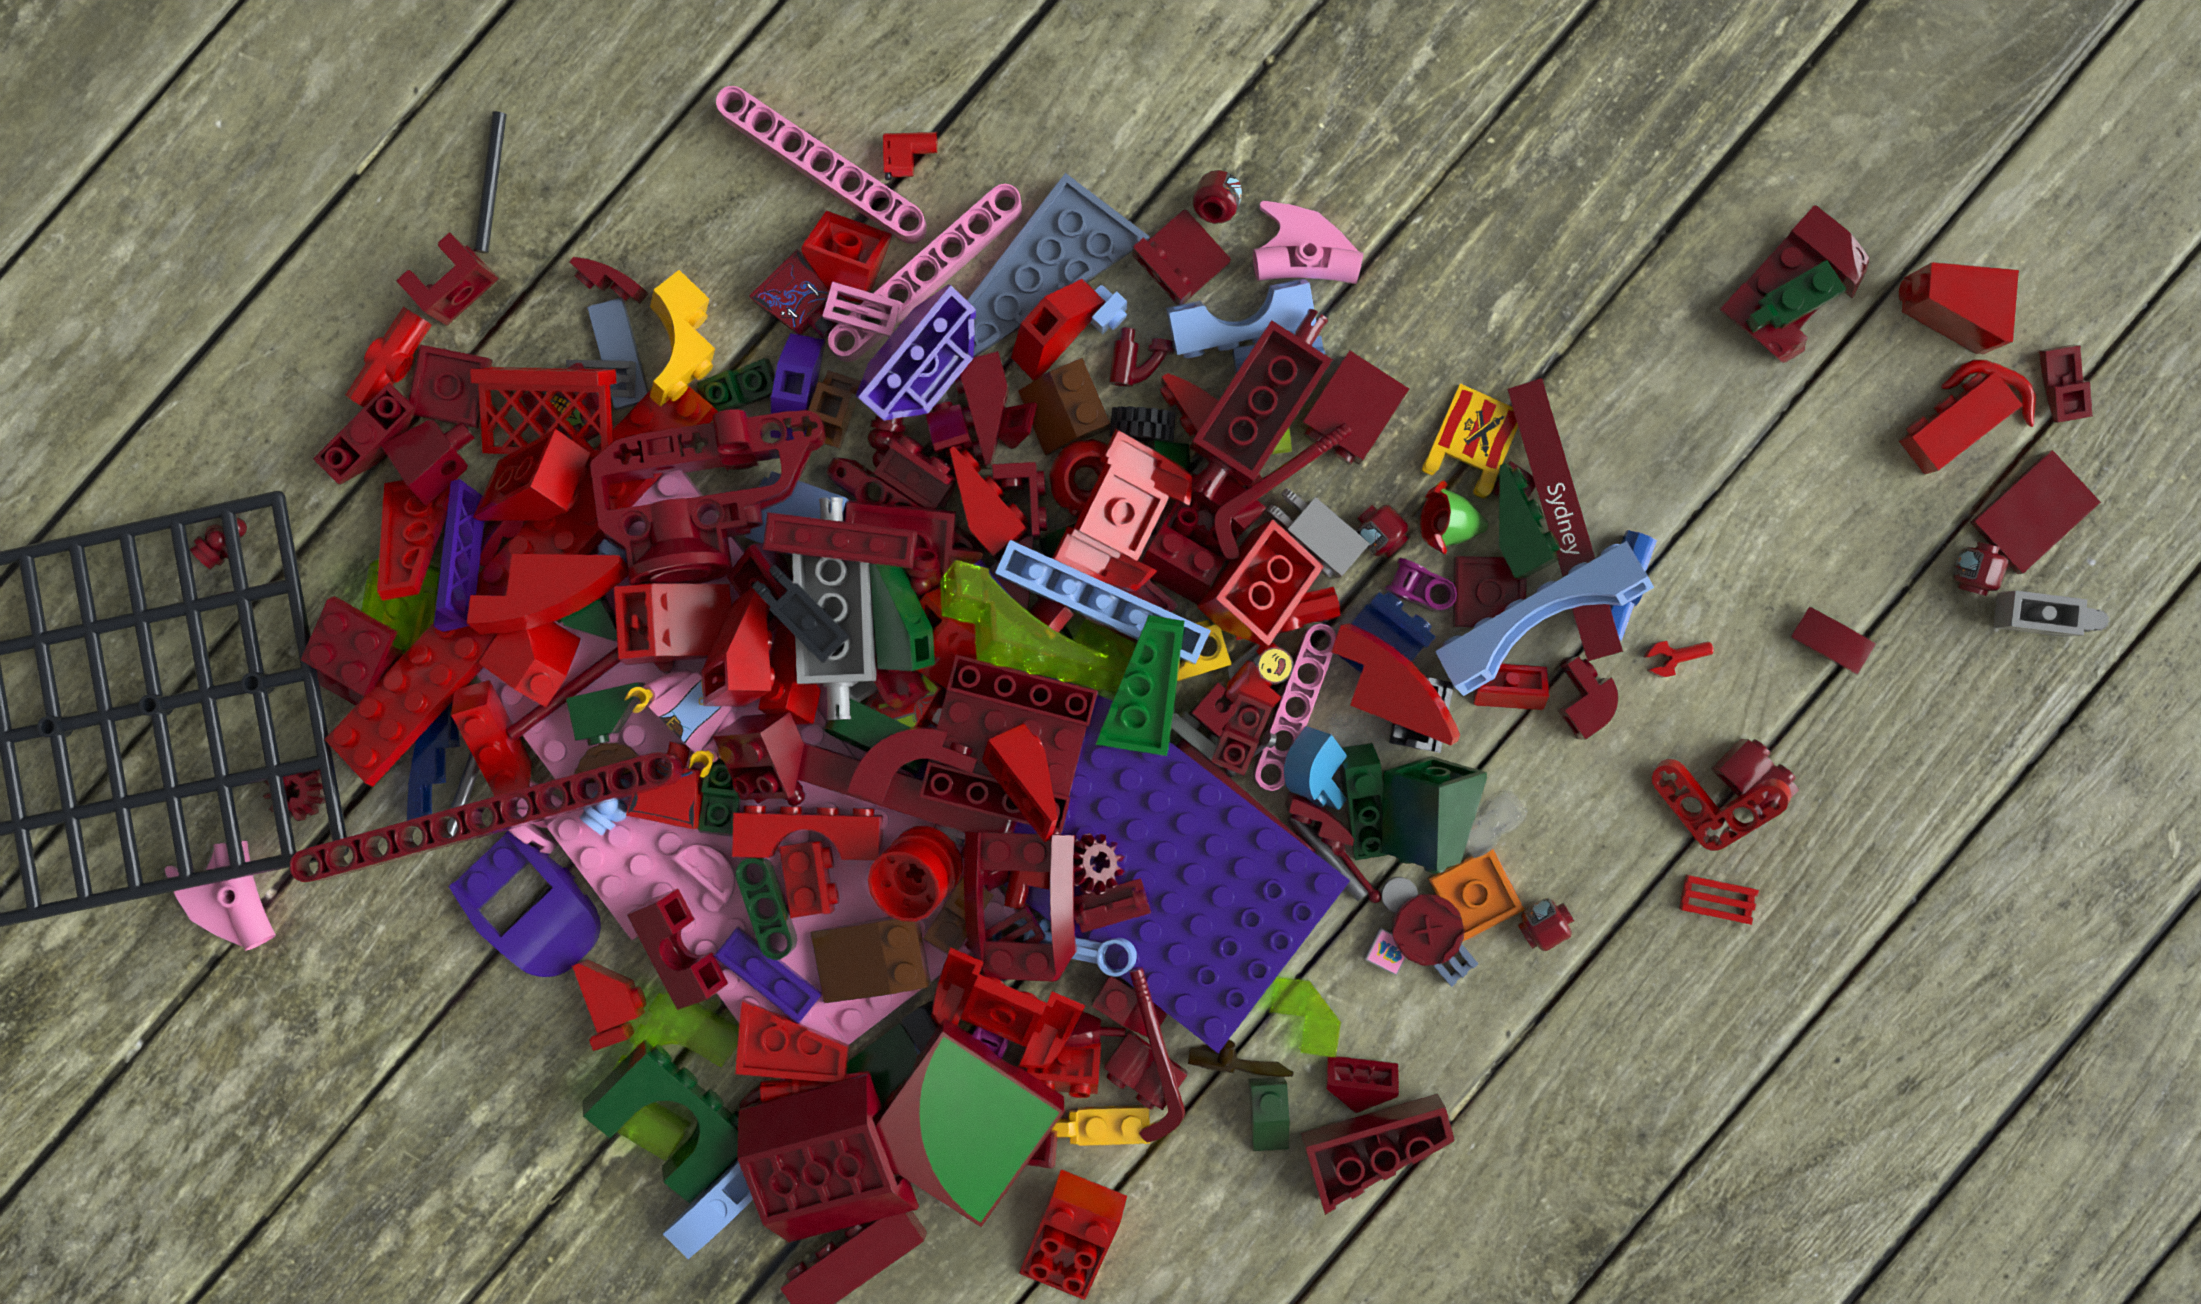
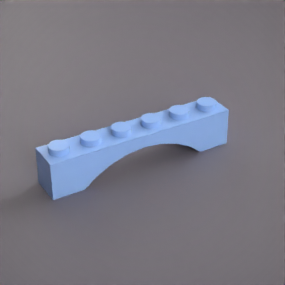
M1628 542L1613 544L1604 549L1600 556L1591 562H1583L1574 566L1568 575L1560 580L1549 581L1541 585L1537 589V593L1527 599L1513 601L1501 614L1494 618L1488 617L1480 620L1475 624L1474 629L1468 633L1449 638L1443 643V647L1435 652L1454 687L1465 696L1495 679L1502 661L1513 645L1528 630L1542 620L1563 610L1583 605L1609 604L1623 606L1653 589L1654 586Z

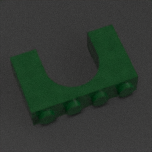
M644 1040L582 1101L583 1117L607 1137L611 1138L637 1111L650 1103L673 1101L690 1109L697 1118L696 1128L692 1136L662 1165L663 1182L690 1204L737 1157L739 1112L734 1111L731 1113L723 1106L724 1102L716 1092L711 1089L706 1092L697 1084V1078L689 1069L685 1067L679 1069L673 1064L671 1056L660 1045L653 1047Z

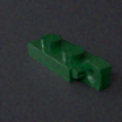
M1826 260L1766 294L1758 302L1761 309L1752 313L1745 322L1753 333L1770 323L1775 329L1779 327L1782 329L1840 296L1847 289Z

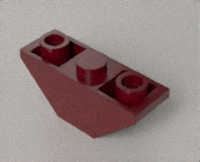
M388 383L313 460L337 484L345 483L377 465L387 455L382 445L407 431L416 408L391 383Z

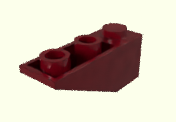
M998 351L973 358L955 380L958 394L965 393L969 406L964 407L963 412L968 429L975 427L978 440L972 442L977 462L984 461L987 469H991L992 464H994L999 441L998 434L1009 394L1008 384Z

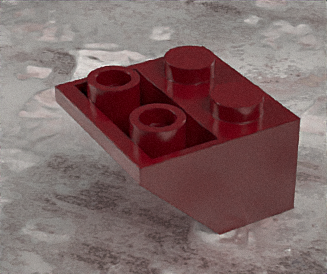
M790 712L741 716L734 723L713 736L718 747L719 756L724 761L732 778L733 787L741 800L785 799L794 795L804 743Z

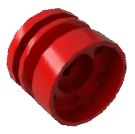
M914 826L903 831L871 865L867 879L870 894L877 906L890 917L907 922H917L927 918L959 882L963 870L961 854L954 841L942 831L930 826Z

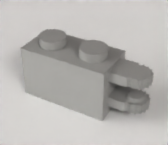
M1285 488L1281 495L1288 504L1295 507L1301 513L1298 518L1293 522L1279 507H1275L1272 504L1266 511L1286 529V532L1324 566L1321 572L1325 576L1330 578L1334 575L1340 578L1370 543L1316 497L1308 505L1290 489Z
M2015 590L1997 593L1993 628L2069 637L2084 635V632H2091L2092 630L2102 631V629H2106L2105 627L2108 626L2110 621H2108L2109 617L2104 611L2087 608L2088 599Z

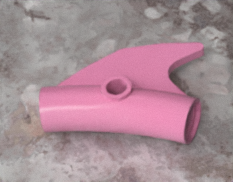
M1262 201L1260 203V210L1278 223L1280 231L1267 244L1258 249H1253V265L1257 281L1284 278H1312L1357 284L1364 253L1359 252L1343 233L1319 212L1291 204Z
M242 841L245 862L250 861L248 841ZM226 843L214 844L212 858L206 870L230 865ZM167 866L165 868L167 878L179 876L176 867ZM253 875L174 891L176 898L192 922L218 937L242 946L245 951L253 949L276 936L261 903Z

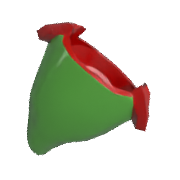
M1445 480L1439 482L1427 492L1425 496L1427 500L1422 509L1420 520L1423 540L1427 545L1444 555L1447 553L1446 546L1468 541L1484 533L1489 526L1488 520L1477 511L1471 502L1445 489L1447 486Z

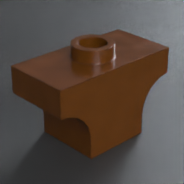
M830 370L827 371L823 382H818L808 411L817 413L822 420L826 432L824 445L841 450L858 399L856 394L861 381ZM808 426L805 437L812 435V426Z

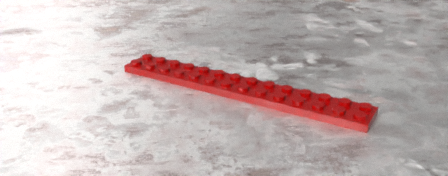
M689 386L680 398L675 401L669 399L660 407L650 398L651 388L612 430L613 442L641 433L707 424L713 420L712 416L718 411ZM601 443L596 447V449H601ZM626 454V459L622 461L624 465L629 463V458L632 457V454ZM589 457L586 462L587 473L576 486L573 494L575 502L570 510L565 514L560 513L548 520H529L521 528L520 533L511 539L478 574L476 595L506 596L512 554L588 555L605 537V534L598 527L590 463L595 457ZM663 473L654 474V478L610 484L608 491L611 510L632 507ZM433 622L378 681L373 691L366 694L324 740L364 783L373 787L453 701L454 692L459 688L466 687L482 670L483 666L478 661L495 634H479L470 626L442 632L434 627Z

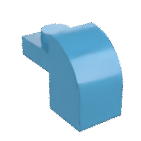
M1305 726L1288 751L1284 765V779L1290 792L1306 797L1318 807L1322 808L1326 805L1339 810L1347 799L1331 778L1347 755L1332 734Z

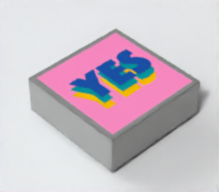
M1379 927L1364 959L1397 976L1406 957L1397 949L1392 933Z

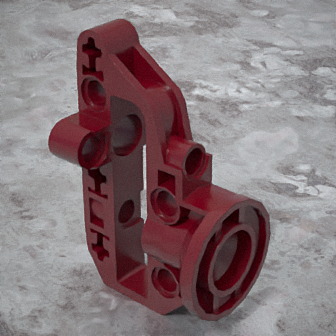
M724 410L712 416L713 423L641 433L618 439L596 456L590 463L598 527L608 539L625 550L630 585L703 584L730 574L732 562L728 537L751 534V529L762 526L761 511L784 502L792 495L812 451L818 450L823 446L826 440V432L822 420L817 413L812 411H786L747 417L746 412L743 410ZM806 426H812L811 436L805 437ZM787 428H792L793 440H790ZM771 430L781 432V437L778 441L774 443L763 441L767 432ZM704 442L705 446L702 447V452L696 453L695 450L698 448V443ZM631 453L632 457L629 458V463L624 465L622 461L626 459V454ZM780 458L781 476L775 484L692 498L667 499L647 505L611 510L608 491L610 484L654 478V474L682 470L683 473L725 467L727 471L729 469L744 470L755 466L758 467V461ZM710 510L719 512V517L715 523L710 525L701 523V518L706 512ZM636 522H644L646 524L644 532L640 535H629V529L632 524Z

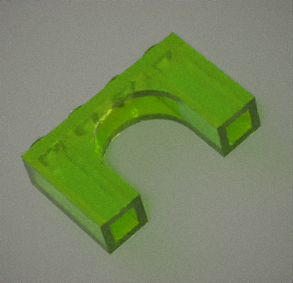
M668 992L664 995L659 993L648 1010L653 1015L645 1026L641 1023L630 1040L634 1044L630 1053L644 1040L653 1047L656 1045L675 1044L691 1049L722 1068L729 1061L738 1046L739 1027L700 1003L677 1010ZM623 1054L619 1058L613 1070L627 1057ZM653 1102L637 1111L617 1133L662 1160L667 1161L675 1152L691 1123L659 1103Z

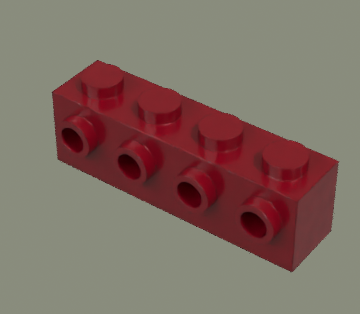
M913 1211L849 1227L844 1232L846 1235L844 1239L836 1244L831 1240L821 1246L814 1253L816 1255L814 1260L806 1265L803 1261H800L785 1273L787 1278L780 1289L790 1304H835L924 1242L927 1231Z

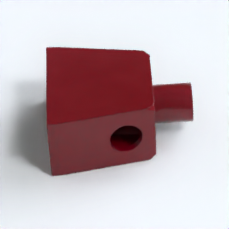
M427 420L384 443L382 448L406 485L426 506L451 484V481L456 480L467 470L468 464L459 450L473 441L475 437L463 422H460L445 433L434 420Z

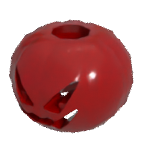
M1095 439L1076 441L1064 447L1052 463L1049 473L1054 500L1059 506L1079 518L1093 489L1086 491L1078 488L1074 481L1076 471L1084 466L1093 468L1099 478L1105 465L1100 460L1108 445Z

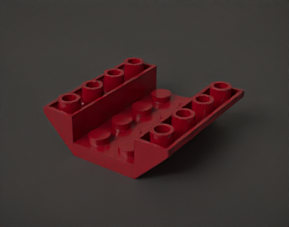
M956 655L937 728L949 731L944 743L945 746L951 747L952 741L973 748L971 755L978 757L972 773L929 759L919 797L1031 825L982 762L989 739L1021 724H1025L1032 734L1038 736L1045 749L1058 816L1054 831L1062 833L1071 799L1069 795L1098 691Z
M869 1073L743 1107L739 1110L738 1162L763 1226L788 1242L915 1211L919 1208L910 1181L901 1175L894 1177L872 1117L882 1106Z

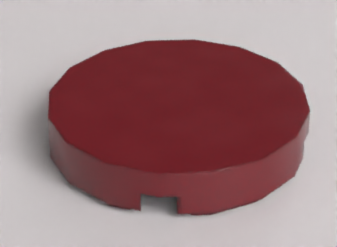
M1419 894L1407 899L1397 909L1392 920V937L1397 949L1408 960L1422 966L1441 964L1449 961L1460 949L1464 940L1462 917L1459 910L1449 900L1436 894Z

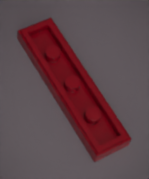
M767 512L763 550L913 569L917 531Z

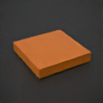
M1488 846L1463 859L1461 863L1446 868V871L1442 873H1435L1427 877L1434 893L1449 900L1459 910L1464 929L1463 941L1524 911L1492 846Z

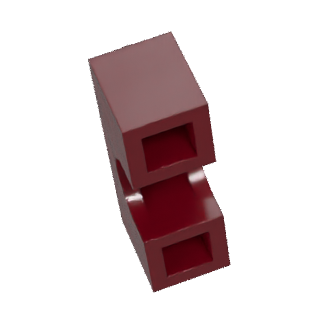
M678 888L648 900L627 914L677 1010L707 1000L728 984L712 952L696 955L690 952L684 945L681 938V930L695 919Z

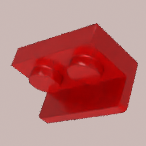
M824 839L780 846L790 919L822 913L823 915L831 914L834 912V904H839V891L837 883H831L829 868H834L831 847H825Z
M1101 1042L1079 1048L1064 1046L1049 1067L1027 1068V1072L1055 1091L1069 1092V1096L1074 1098H1088L1090 1094H1098Z

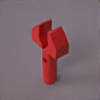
M1668 641L1653 643L1646 651L1644 658L1661 654L1664 657H1669V659L1665 661L1663 666L1647 669V671L1661 678L1676 675L1675 667L1678 663L1710 656L1713 654L1714 648L1711 642L1708 641L1679 649L1669 647Z

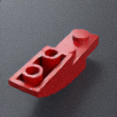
M1170 373L1165 374L1161 378V384L1163 385L1159 389L1161 395L1170 407L1173 405L1177 406L1182 414L1179 422L1189 436L1197 435L1218 403V400L1185 379ZM1258 474L1251 486L1263 479L1260 474ZM1233 477V479L1236 480L1240 486H1246L1247 489L1250 488L1237 478Z

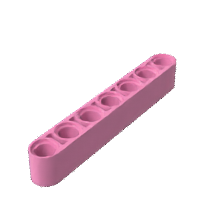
M727 86L718 93L716 97L717 108L729 125L901 241L915 244L925 237L927 224L922 211L917 206L737 86ZM735 100L743 102L742 108L738 112H727L728 105ZM760 121H772V126L768 131H756ZM798 139L801 141V146L797 151H785V146L790 140ZM820 159L831 161L830 167L823 172L814 170L815 163ZM856 178L860 180V185L855 191L847 192L843 190L844 182L848 179ZM878 198L889 200L888 207L883 211L872 209L873 202ZM908 217H914L919 220L918 226L912 231L901 229L902 221Z
M999 184L873 293L891 298L892 293L896 290L903 289L908 292L907 300L902 303L897 324L913 308L925 301L1019 218L1022 205L1018 190L1009 184ZM1002 197H1010L1015 201L1014 206L1007 211L998 209L996 203ZM976 220H983L988 223V229L982 234H974L969 230L971 224ZM950 243H956L962 247V250L958 256L950 258L943 254L944 248ZM924 266H930L935 269L934 276L928 281H922L917 278V272ZM867 301L859 305L890 314L892 308ZM854 312L848 315L860 320H864L866 317ZM881 320L879 325L887 327L888 322ZM839 323L829 333L828 344L837 358L841 361L852 362L860 358L884 336ZM849 335L855 338L852 349L848 351L838 350V341L843 336Z

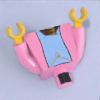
M684 670L666 674L646 684L643 688H632L624 700L636 696L641 701V704L637 705L632 711L639 713L646 707L649 701L652 702L648 707L694 752L690 758L688 768L690 769L696 762H701L706 767L701 771L700 777H706L710 772L712 762H716L720 757L713 736L737 720L734 714L737 707L703 706L702 672L693 673Z

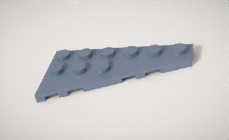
M1065 173L967 300L976 308L973 358L979 356L1019 329L1021 322L1045 296L1080 279L1088 282L1131 253L1133 246L1143 237L1148 241L1150 236Z

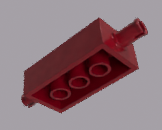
M1311 308L1308 309L1307 314L1294 334L1271 320L1190 445V449L1206 458L1209 462L1196 484L1192 487L1196 494L1200 495L1205 485L1209 483L1210 486L1202 498L1212 501L1213 496L1227 475H1232L1249 487L1254 482L1333 360L1312 346L1323 327L1328 323V319L1323 314L1320 315L1314 326H1312L1311 323L1318 311Z

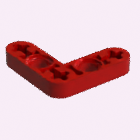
M1675 759L1661 761L1656 766L1651 777L1654 788L1699 844L1710 851H1718L1779 816L1787 809L1791 799V790L1786 783L1778 779H1768L1723 807L1718 808L1687 768ZM1674 772L1677 777L1674 782L1671 779L1665 781L1662 778L1664 773L1671 774ZM1683 786H1686V787H1687V788L1683 789V790L1678 794V796L1675 795V792H1676L1677 788H1679V790H1681V789L1683 788ZM1768 791L1772 795L1776 793L1781 795L1778 803L1775 800H1770L1764 804L1761 810L1759 804L1765 800ZM1687 797L1696 798L1701 803L1702 809L1699 812L1687 811L1683 806L1682 800ZM1739 807L1747 808L1752 812L1754 819L1751 822L1742 823L1735 818L1734 810ZM1725 821L1727 822L1728 826L1723 829L1720 837L1716 835L1710 837L1707 834L1709 828L1717 830L1724 825Z

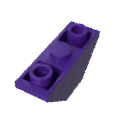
M789 334L777 363L771 395V414L809 410L818 383L825 339ZM808 426L805 427L804 435H806ZM787 428L790 440H793L792 428ZM771 430L770 437L780 439L781 432Z

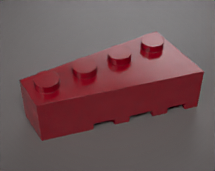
M1438 1093L1301 1133L1325 1215L1335 1210L1336 1205L1348 1198L1354 1199L1365 1192L1364 1189L1382 1179L1386 1181L1396 1175V1171L1410 1163L1415 1164L1455 1141L1446 1107Z

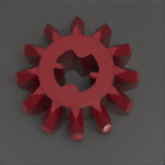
M320 770L283 777L290 818L294 817L296 821H303L306 819L307 814L312 816L319 813L317 804L325 803L324 796L320 794V790H323L322 783L318 782L321 778ZM268 780L264 781V783L267 786H269ZM294 785H298L295 790H300L298 797H294L297 793L292 792ZM266 792L262 797L271 799V794ZM271 804L269 810L274 812L273 805Z
M1091 833L1082 835L1081 841L1076 839L1074 843V887L1080 885L1081 893L1084 895L1090 894L1092 891L1096 895H1101L1105 893L1106 888H1115L1118 884L1115 876H1121L1125 872L1121 867L1117 866V862L1122 861L1125 857L1122 854L1115 855L1114 851L1118 843L1114 841L1106 843V835L1098 834L1094 838ZM1090 858L1094 859L1092 864L1096 863V870L1092 869L1095 865H1090Z

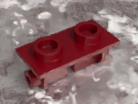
M1141 878L1118 884L1115 888H1106L1105 893L1101 895L1091 892L1087 895L1083 894L1074 897V917L1076 923H1079L1081 933L1151 913Z

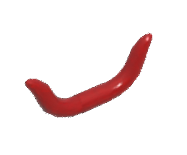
M1971 360L1962 364L1941 385L1942 389H1951L1958 386L1970 374L1984 373L1988 375L1997 372L2005 383L2012 385L2019 391L2022 397L2023 418L2028 426H2034L2036 395L2032 384L2023 375L1988 360Z

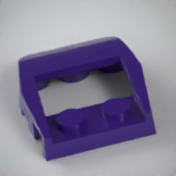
M507 831L497 843L448 887L476 931L517 967L530 975L539 977L562 975L572 969V966L577 964L595 946L601 930L600 916L588 895H584L575 883L574 879L576 877L566 867L562 868L549 857V853L540 852L537 846L532 847L529 844H525L510 831ZM531 863L553 888L502 936L479 910L523 868Z

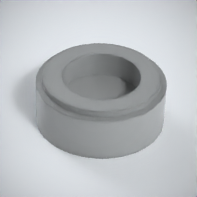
M1393 877L1384 883L1381 889V900L1386 908L1396 913L1397 909L1407 899L1417 896L1418 892L1410 880L1404 877Z

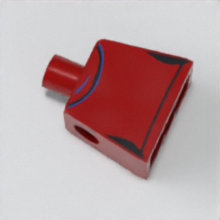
M669 741L667 753L675 754L680 758L683 764L681 778L672 785L633 795L626 816L693 830L698 828L703 801L701 791L704 777H700L703 769L696 767L688 768L687 762L690 748L686 744ZM660 760L656 765V774L659 778L663 779L669 772V765L666 761Z

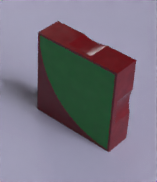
M944 1018L915 1059V1063L907 1078L890 1094L873 1118V1122L891 1170L979 1227H982L1065 1112L1064 1096L1022 1068L1003 1061L987 1045Z

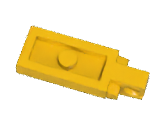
M1144 1105L1078 1107V1110L1069 1111V1118H1060L1052 1130L1057 1131V1137H1070V1144H1079V1146L1150 1144V1142L1144 1141L1139 1134L1145 1126L1150 1124L1149 1109Z

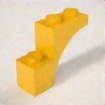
M680 270L653 290L650 308L657 314L667 331L671 347L670 361L663 372L653 381L650 398L660 407L669 399L675 401L680 398L687 390V384L695 378L698 380L703 379L713 368L712 359L715 348L696 331L708 317L706 312L710 299Z

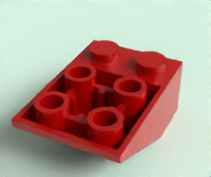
M953 446L950 449L969 530L993 558L998 561L1002 558L1010 540L1019 543L1029 534L1025 527L1028 520L1014 503L1007 506L1001 500L1005 495L990 476L984 480L978 474L981 468L966 449L960 453Z
M753 588L733 602L701 670L703 706L746 707L770 692L774 684L775 673L769 661L772 633L767 629V615L770 606Z
M640 584L614 587L618 658L625 665L707 658L732 606L730 584Z
M950 584L925 594L921 599L920 604L933 629L935 664L918 669V672L947 688L956 655L1015 670L1023 661Z
M1061 1169L1019 1274L1085 1300L1119 1228L1127 1195Z

